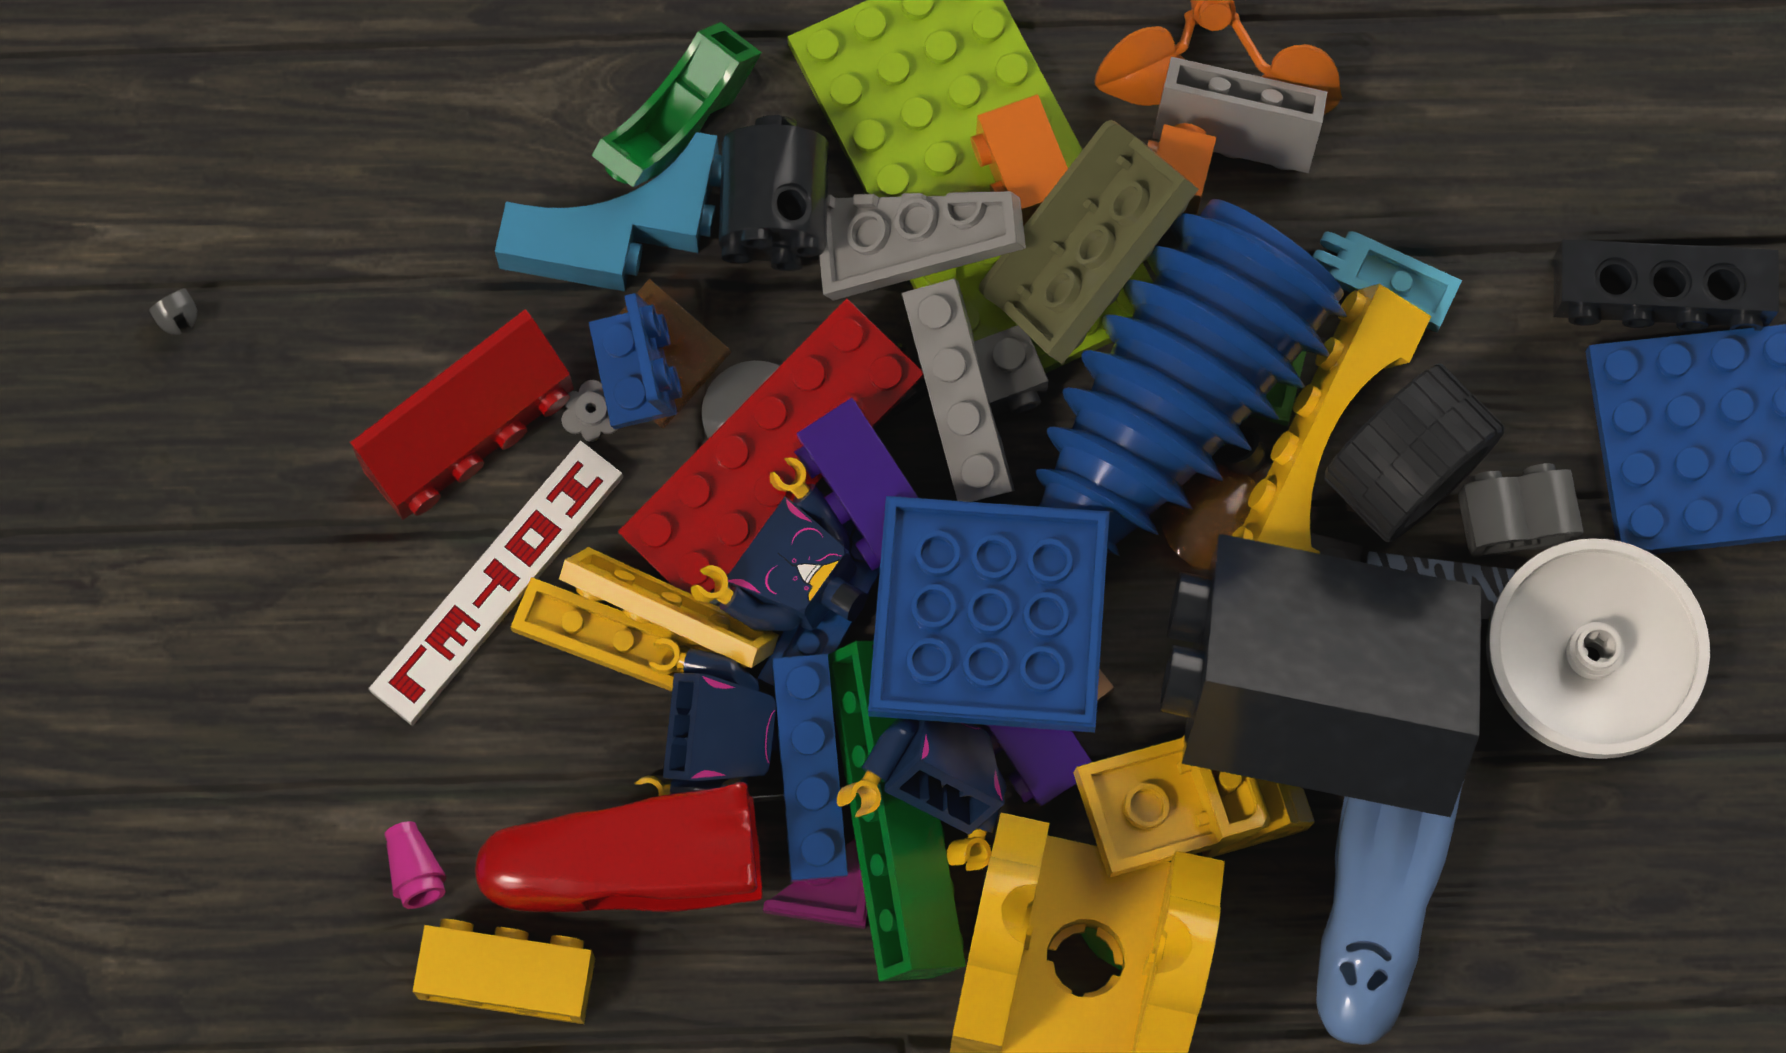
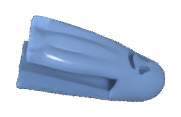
M1461 789L1451 818L1344 797L1335 849L1333 906L1321 939L1316 997L1318 1014L1326 1030L1339 1041L1358 1045L1376 1043L1392 1029L1399 1016L1418 961L1426 907L1446 861Z

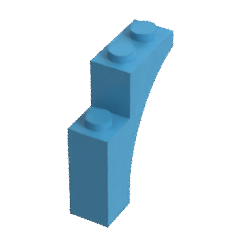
M696 132L685 150L660 175L636 190L606 202L571 208H544L506 202L495 248L499 269L625 292L628 275L637 276L640 268L643 245L635 242L698 253L702 236L711 237L715 222L716 206L710 205L709 200L712 186L720 187L721 155H719L717 136Z

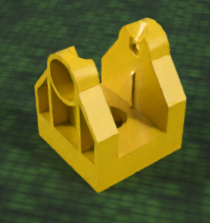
M1001 812L974 928L950 1053H1188L1214 953L1220 919V901L1225 861L1175 851L1171 862L1167 861L1108 878L1098 846L1049 836L1047 834L1050 823ZM1085 927L1097 929L1096 936L1107 943L1113 952L1114 963L1122 966L1121 976L1112 975L1107 984L1097 991L1084 993L1083 997H1078L1072 994L1071 989L1061 983L1055 973L1054 962L1047 960V950L1056 951L1062 941L1071 935L1084 933Z

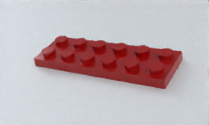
M846 298L618 530V533L671 585L692 594L691 587L694 585H699L707 592L713 593L715 589L713 579L702 574L700 570L706 566L714 565L720 567L728 576L783 498L786 497L793 501L795 495L791 491H780L773 487L770 482V472H775L781 481L787 485L793 483L796 476L795 470L787 464L784 458L790 457L799 460L794 451L800 448L802 444L798 440L796 433L850 398L854 399L874 429L924 378L923 371ZM806 471L805 483L807 485L812 483L817 487L824 480L821 473L811 479Z

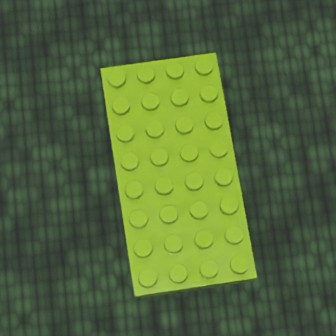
M866 0L787 37L788 46L865 194H874L878 197H902V193L946 196L952 192H990L989 185L995 183L989 165L980 167L971 144V136L976 135L977 115L1037 94L1068 168L1083 150L1003 0ZM1000 256L910 280L914 289L954 278L959 281L974 341L1017 326L1001 308L986 299L979 291L980 282ZM1143 262L1129 278V280L1153 283ZM1123 287L1117 299L1104 310L1087 332L1081 345L1072 351L1063 364L1049 356L1032 340L1045 374L1082 357L1083 351H1095L1112 343L1102 325V317L1105 315H1118L1131 318L1135 312L1124 293Z

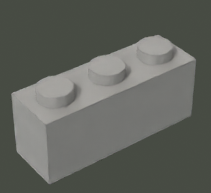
M1171 57L1152 138L1160 140L1164 124L1174 127L1179 123L1193 124L1204 129L1207 135L1217 137L1213 152L1220 153L1228 158H1243L1269 164L1281 170H1296L1309 173L1323 123L1327 92Z

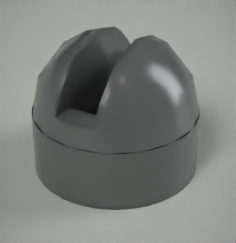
M184 288L158 301L149 309V312L163 331L169 334L180 335L182 333L176 323L185 319L186 323L192 328L197 320L198 310L187 289Z

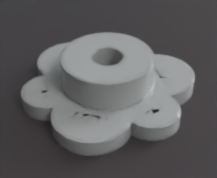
M588 380L581 385L579 392L571 391L568 393L570 399L565 404L567 410L563 413L561 419L562 425L567 432L571 434L581 433L586 441L594 442L599 439L601 433L613 434L618 430L610 425L602 383L596 380ZM590 407L596 408L593 413L587 412V409Z

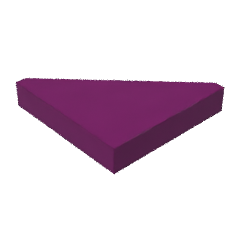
M854 839L845 845L847 877L793 882L773 898L764 902L763 913L865 929L868 912L856 840Z

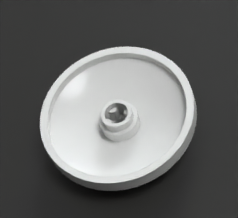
M1591 538L1569 541L1553 546L1530 559L1513 575L1497 598L1491 612L1486 635V657L1491 681L1498 697L1512 718L1525 731L1558 751L1585 758L1607 759L1623 757L1643 751L1664 739L1685 720L1700 698L1706 682L1710 661V641L1706 621L1697 599L1684 580L1670 566L1648 551L1634 545L1609 539ZM1586 647L1596 649L1600 659L1598 661L1590 659Z

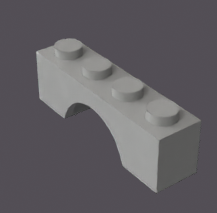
M954 278L903 292L905 308L957 501L975 502L1015 491L1002 440L984 386L973 332L959 281Z

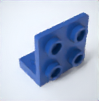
M637 293L625 295L628 313L589 322L610 425L614 429L677 415L674 399L682 398V390L675 366L668 367L663 347L671 345L666 319L663 314L657 315L654 305L647 304Z

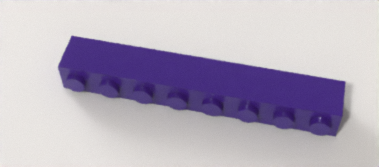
M850 398L796 433L802 446L795 450L794 453L804 465L811 479L821 473L832 490V493L824 497L842 525L849 520L853 522L863 537L854 544L870 569L874 571L880 567L886 496L918 498V496L854 399ZM996 725L979 726L991 737L994 755L996 756L1003 751L1015 769L1006 776L1024 803L1034 798L1039 807L1043 806L1076 784L1073 774L1076 767L1092 763L1072 731Z

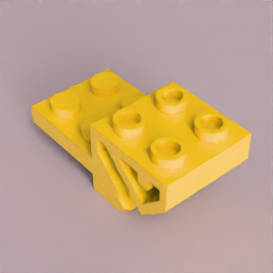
M1184 736L1169 742L1076 767L1073 772L1108 878L1171 861L1175 851L1190 854L1202 852L1203 857L1211 858L1307 831L1315 823L1304 789L1301 787L1182 764Z

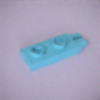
M1349 231L1346 238L1332 232H1324L1320 244L1338 255L1336 257L1325 251L1316 250L1313 258L1336 279L1343 290L1351 293L1355 290L1380 283L1429 314L1431 318L1426 328L1438 333L1462 280L1357 232Z

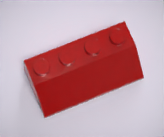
M525 309L353 439L350 444L363 472L400 518L404 520L412 513L415 516H419L431 509L440 500L441 494L439 492L452 482L457 480L459 483H462L473 477L483 467L484 461L482 459L499 446L502 450H505L516 444L526 434L527 428L525 426L541 414L548 417L559 411L569 401L570 395L568 393L574 390L571 376L533 317Z

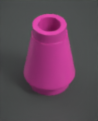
M412 821L402 822L387 829L384 835L387 841L393 896L401 899L403 907L407 909L421 908L441 899L446 892L443 883L447 877L421 832H419L416 823Z

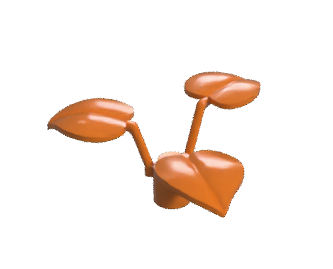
M1190 0L1192 10L1184 14L1185 25L1181 39L1177 44L1174 43L1171 33L1166 28L1159 26L1146 27L1130 33L1107 54L1100 64L1094 80L1095 86L1100 91L1126 102L1145 106L1159 105L1170 58L1184 59L1180 54L1188 49L1195 25L1199 24L1201 27L1211 31H1219L1230 25L1255 66L1264 73L1261 77L1326 91L1324 115L1334 109L1342 99L1337 67L1333 59L1316 46L1302 44L1287 47L1274 57L1271 66L1266 63L1240 22L1234 0Z

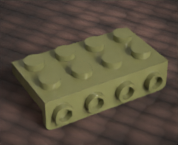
M1113 120L1106 121L1023 226L1026 249L1001 255L980 282L979 291L986 299L1001 308L1049 356L1063 364L1072 351L1081 345L1087 332L1104 310L1117 299L1120 290L1140 264L1149 258L1154 250V246L1175 219L1184 213L1189 201L1199 189L1120 124Z

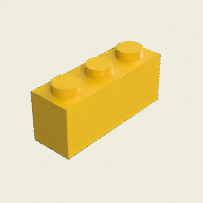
M441 919L439 927L424 925L412 991L419 1000L584 1024L595 957L592 950L583 949V940L553 935L551 936L550 944L528 941V932L506 927H496L495 935L473 932V924L454 919Z

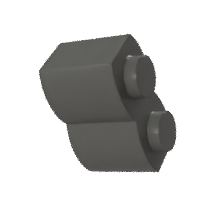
M1544 463L1524 469L1522 471L1523 476L1502 477L1501 471H1486L1471 476L1469 478L1470 483L1464 484L1458 494L1470 557H1489L1521 550L1547 549L1565 542L1578 540L1584 531L1571 470H1556L1554 464Z

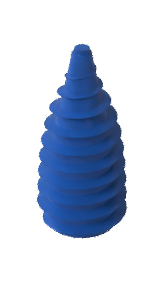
M1211 199L1199 216L1183 213L1175 219L1170 226V230L1179 243L1178 247L1172 249L1154 246L1153 252L1147 259L1157 277L1154 283L1140 280H1128L1123 289L1135 310L1132 317L1128 318L1118 315H1105L1102 317L1104 330L1114 344L1110 354L1092 350L1083 351L1081 354L1085 367L1094 379L1091 390L1068 387L1064 388L1062 392L1067 404L1076 415L1072 429L1061 427L1047 428L1048 437L1060 454L1055 469L1036 470V476L1045 488L1039 507L1109 512L1107 553L1109 552L1119 557L1120 554L1116 544L1137 528L1159 535L1150 515L1167 502L1193 509L1182 486L1196 474L1223 481L1212 456L1225 444L1252 451L1240 426L1251 414L1279 420L1266 395L1277 383L1303 389L1304 385L1291 364L1302 351L1328 357L1329 352L1316 332L1330 315L1347 317L1339 303L1344 296L1343 289L1316 259L1268 223L1246 210L1223 200Z

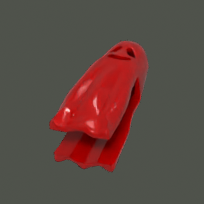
M737 782L714 789L651 797L603 810L574 812L546 820L506 827L489 836L480 847L475 867L476 881L480 891L490 901L504 908L520 911L582 912L591 910L680 912L736 903L756 902L763 898L760 845L756 830L755 805L753 797L749 796L747 783Z

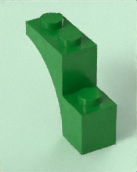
M722 22L698 31L681 59L659 88L626 122L601 138L591 156L605 166L606 172L612 178L621 183L629 184L632 187L660 175L685 150L695 133L700 132L711 113L734 102L762 52Z

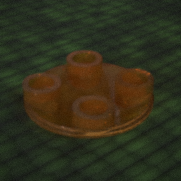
M1216 464L1223 481L1196 474L1182 486L1193 509L1167 502L1161 507V527L1166 541L1172 550L1195 570H1209L1218 535L1231 536L1236 529L1244 525L1251 509L1248 506V500L1257 483L1248 475L1232 471L1227 465Z

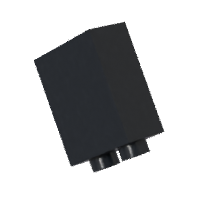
M1219 534L1207 577L1184 572L1179 573L1168 620V638L1193 642V649L1172 645L1164 673L1159 712L1186 717L1182 764L1451 818L1479 738L1481 586Z

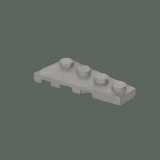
M1011 191L952 192L946 196L902 193V197L854 194L853 198H835L832 195H828L827 242L823 253L819 255L823 295L831 300H837L1026 249L1020 197Z

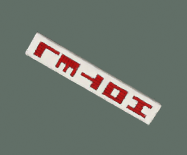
M580 440L369 687L370 692L413 726L523 597L530 578L538 579L620 483L623 479V474Z

